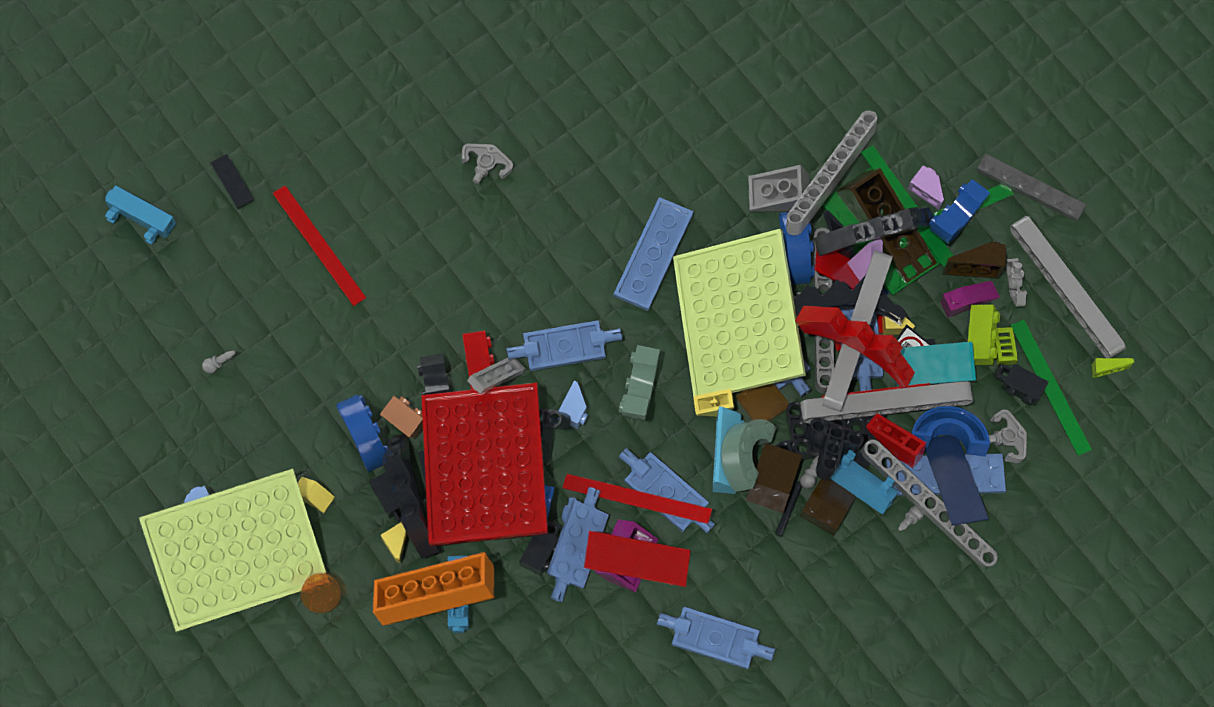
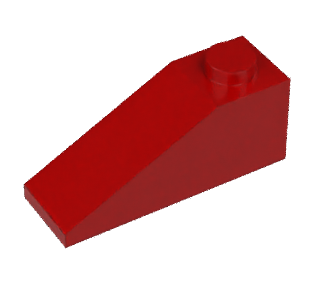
M876 413L867 424L866 429L897 459L914 468L924 455L926 442L880 414Z

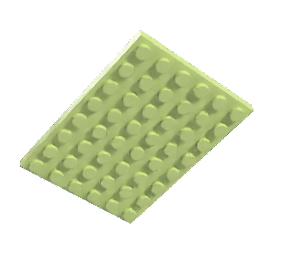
M781 229L673 256L693 396L731 389L732 393L806 376L798 324L795 321V305Z
M293 468L139 517L176 632L329 582Z

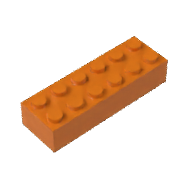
M483 552L374 580L373 613L384 626L494 598V565L486 553Z

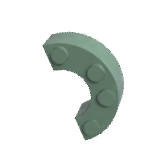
M637 345L636 352H632L630 363H633L631 378L627 377L625 386L628 392L623 394L619 407V413H622V416L646 420L660 349Z
M756 419L735 424L727 431L721 449L722 467L729 485L735 492L753 489L759 472L756 470L752 460L753 446L770 443L777 428L767 420Z

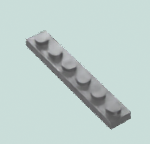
M987 154L984 155L976 170L978 173L1075 222L1078 221L1086 206L1081 201Z

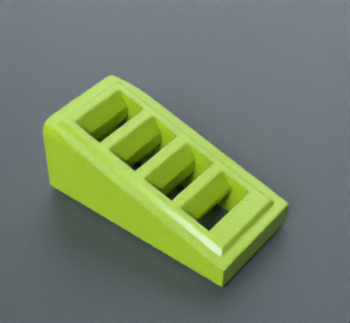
M1012 327L997 328L999 333H1008V336H999L998 340L995 341V347L997 348L996 364L1014 365L1018 359ZM1000 340H1009V343H1000ZM1001 347H1010V349L1001 350ZM1010 353L1011 356H1002V354Z
M1096 358L1092 363V376L1097 378L1129 369L1133 365L1134 359Z

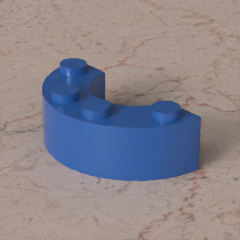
M973 179L968 184L964 183L958 190L960 194L951 206L948 204L942 211V214L935 215L929 223L931 226L930 231L947 244H950L990 194L989 191Z
M780 212V229L784 237L791 285L810 283L811 277H814V266L811 265V252H814L813 241H809L811 224L808 223L801 234L790 235L786 231V220L789 212Z
M354 395L337 403L336 407L354 440L367 471L370 472L383 466V454L387 452V446H383L378 436L381 431L376 422L372 423L370 417L373 415L370 408L366 406L362 395Z
M940 406L926 411L917 419L911 433L926 442L925 448H928L929 442L934 437L939 435L954 436L963 443L966 454L986 457L990 445L989 435L983 423L969 411L954 406Z

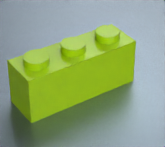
M971 305L968 342L973 344L974 365H994V359L997 358L995 341L999 338L997 323L1000 322V312L997 311L994 305Z

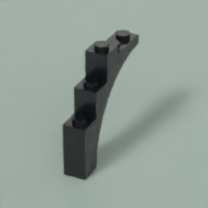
M918 207L908 208L891 215L879 216L863 223L842 227L814 238L819 256L832 254L884 237L931 227L929 223L934 215L929 207L919 209Z
M865 276L853 290L844 281L840 282L836 279L823 296L816 287H811L807 284L794 300L796 318L803 306L835 307L840 310H854ZM880 294L874 313L887 317L901 326L907 316L905 310L900 305L893 304L887 295Z
M406 434L395 435L388 440L387 452L383 454L382 465L392 481V495L402 511L401 523L422 559L438 553L440 545H429L428 518L412 469L409 439Z

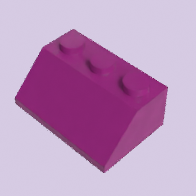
M617 520L611 534L651 543L658 542L655 536L633 521ZM595 570V573L605 580L632 592H636L641 581L639 578Z

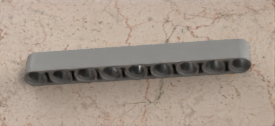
M865 111L860 115L791 208L786 220V231L790 235H799L803 232L874 135L877 125L876 113Z
M1025 216L1010 225V231L1101 353L1106 358H1113L1124 351L1126 346L1121 337L1028 216Z
M823 227L815 231L812 240L814 245V252H812V261L814 268L816 258V245L814 238L830 232L828 229ZM814 270L813 286L818 290L823 289L827 291L832 285V279L827 276L821 277ZM814 334L815 388L818 392L824 394L827 391L828 385H822L820 380L824 379L830 382L834 371V344L832 339ZM825 343L828 348L822 349L819 344ZM825 361L829 366L822 367L819 362Z
M874 250L851 321H866L870 326L893 256ZM842 344L822 406L839 412L842 409L860 352L845 344Z
M962 381L846 395L840 412L822 406L824 398L807 399L800 402L803 422L810 423L816 417L832 421L875 416L876 413L884 415L927 410L940 406H961L972 403L973 396L970 382Z
M869 440L863 445L861 450L863 457L886 479L889 476L895 480L893 485L980 567L988 568L997 562V553L966 523L951 525L944 503L883 445L876 440ZM867 446H874L876 454H870L867 451ZM882 459L889 460L890 468L883 467ZM897 472H901L904 475L905 480L903 482L897 480ZM911 486H916L919 489L918 495L911 493ZM926 499H930L933 502L932 509L925 506ZM940 513H945L947 515V522H942L940 520ZM955 526L962 529L961 536H957L954 533ZM969 540L976 542L975 550L968 546ZM984 553L990 555V557H991V562H990V563L984 562V560H983V554H984Z

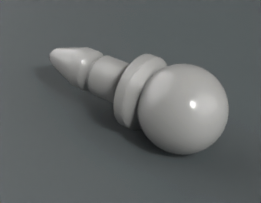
M228 351L218 357L214 355L212 358L205 359L202 364L203 370L206 373H214L217 368L222 367L221 363L227 361V359L229 360L235 354V351Z
M819 456L813 459L810 468L805 470V474L800 479L801 485L806 489L812 488L816 483V466Z
M912 506L909 512L906 513L903 522L900 523L898 530L902 531L911 524H916L917 521L924 517V513L916 506Z

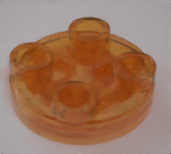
M315 573L303 581L301 599L309 610L316 613H325L332 610L338 604L341 596L340 586L337 580L329 573Z

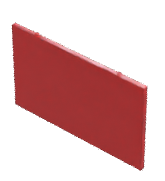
M816 248L815 271L834 281L836 279L840 282L844 281L852 290L860 282L847 263L851 259L838 252L819 256Z

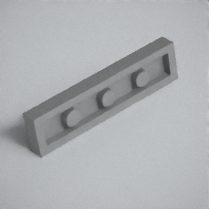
M506 358L471 375L467 381L474 390L482 394L521 375L526 368L515 358L511 360Z

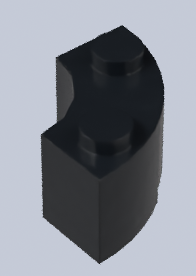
M443 354L420 357L421 365H417L419 376H423L425 391H422V395L448 393L449 387Z

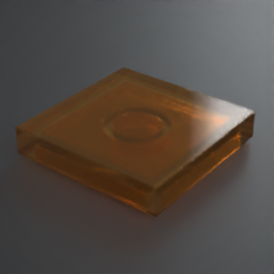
M774 383L747 389L736 396V399L752 420L764 419L770 421L785 411L789 405Z

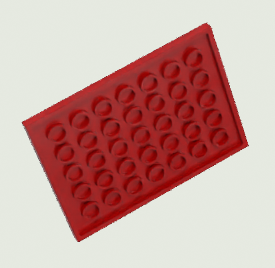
M529 383L494 387L482 394L476 390L421 395L429 545L436 546L548 534L538 384Z

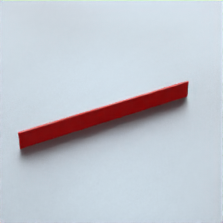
M283 186L273 192L277 201L352 305L355 306L366 299L363 292L287 187Z
M566 474L562 487L563 489L587 494L589 487L595 488L600 491L599 498L705 524L709 523L712 513L710 508L571 474Z

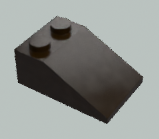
M993 241L948 258L942 275L999 279L1005 267L1006 244Z
M765 443L756 468L759 474L753 489H749L746 501L783 513L802 455Z
M820 479L804 506L800 517L834 536L856 496L832 479Z

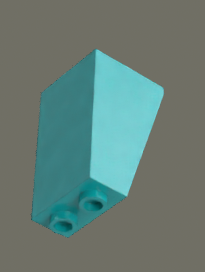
M972 342L903 347L900 352L915 372L908 385L924 383L936 385L976 380Z

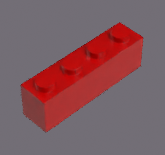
M485 330L462 334L469 377L494 365L493 354L489 355L488 348H492L490 336L486 337Z

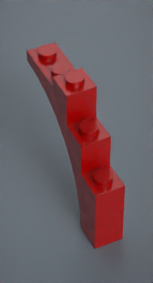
M803 306L795 319L804 333L815 334L838 341L870 358L883 368L900 387H907L915 374L914 370L900 353L903 348L894 335L875 334L866 321H850L839 308Z

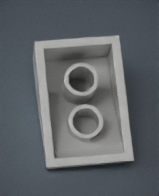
M801 165L748 176L750 211H790L809 186V173Z

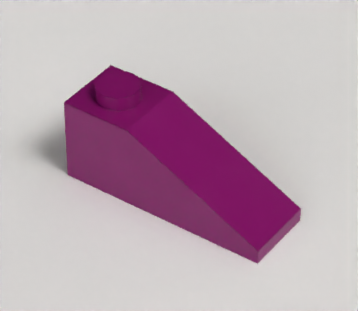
M988 281L943 294L940 303L947 318L971 310V305H984L999 299L1000 296L993 282Z

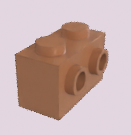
M393 396L380 415L408 437L415 439L423 429L422 411L417 407L415 410L409 406L410 402L404 397L398 398Z

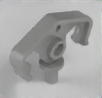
M466 144L462 148L463 164L469 160V152H474L478 156L477 167L474 169L476 175L473 179V182L476 184L480 183L482 177L487 176L488 171L493 169L495 164H504L506 166L499 173L502 180L513 170L511 160L494 145Z
M1018 258L1007 259L1006 272L1010 297L1015 307L1025 306L1027 291L1020 290L1022 278L1024 277L1022 264L1019 263Z
M1001 410L990 421L1000 422L1001 418H1004L1007 421V427L1001 429L1000 432L995 431L992 435H989L990 443L996 445L1003 443L1006 446H1014L1018 451V455H1014L1012 452L1008 453L1005 461L1021 463L1026 457L1027 433L1011 412Z

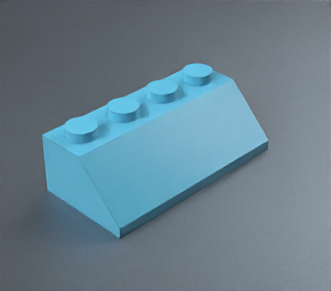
M719 407L717 413L712 492L736 494L725 477L721 461V449L727 431L735 424L744 422V420H741L740 413L725 407Z

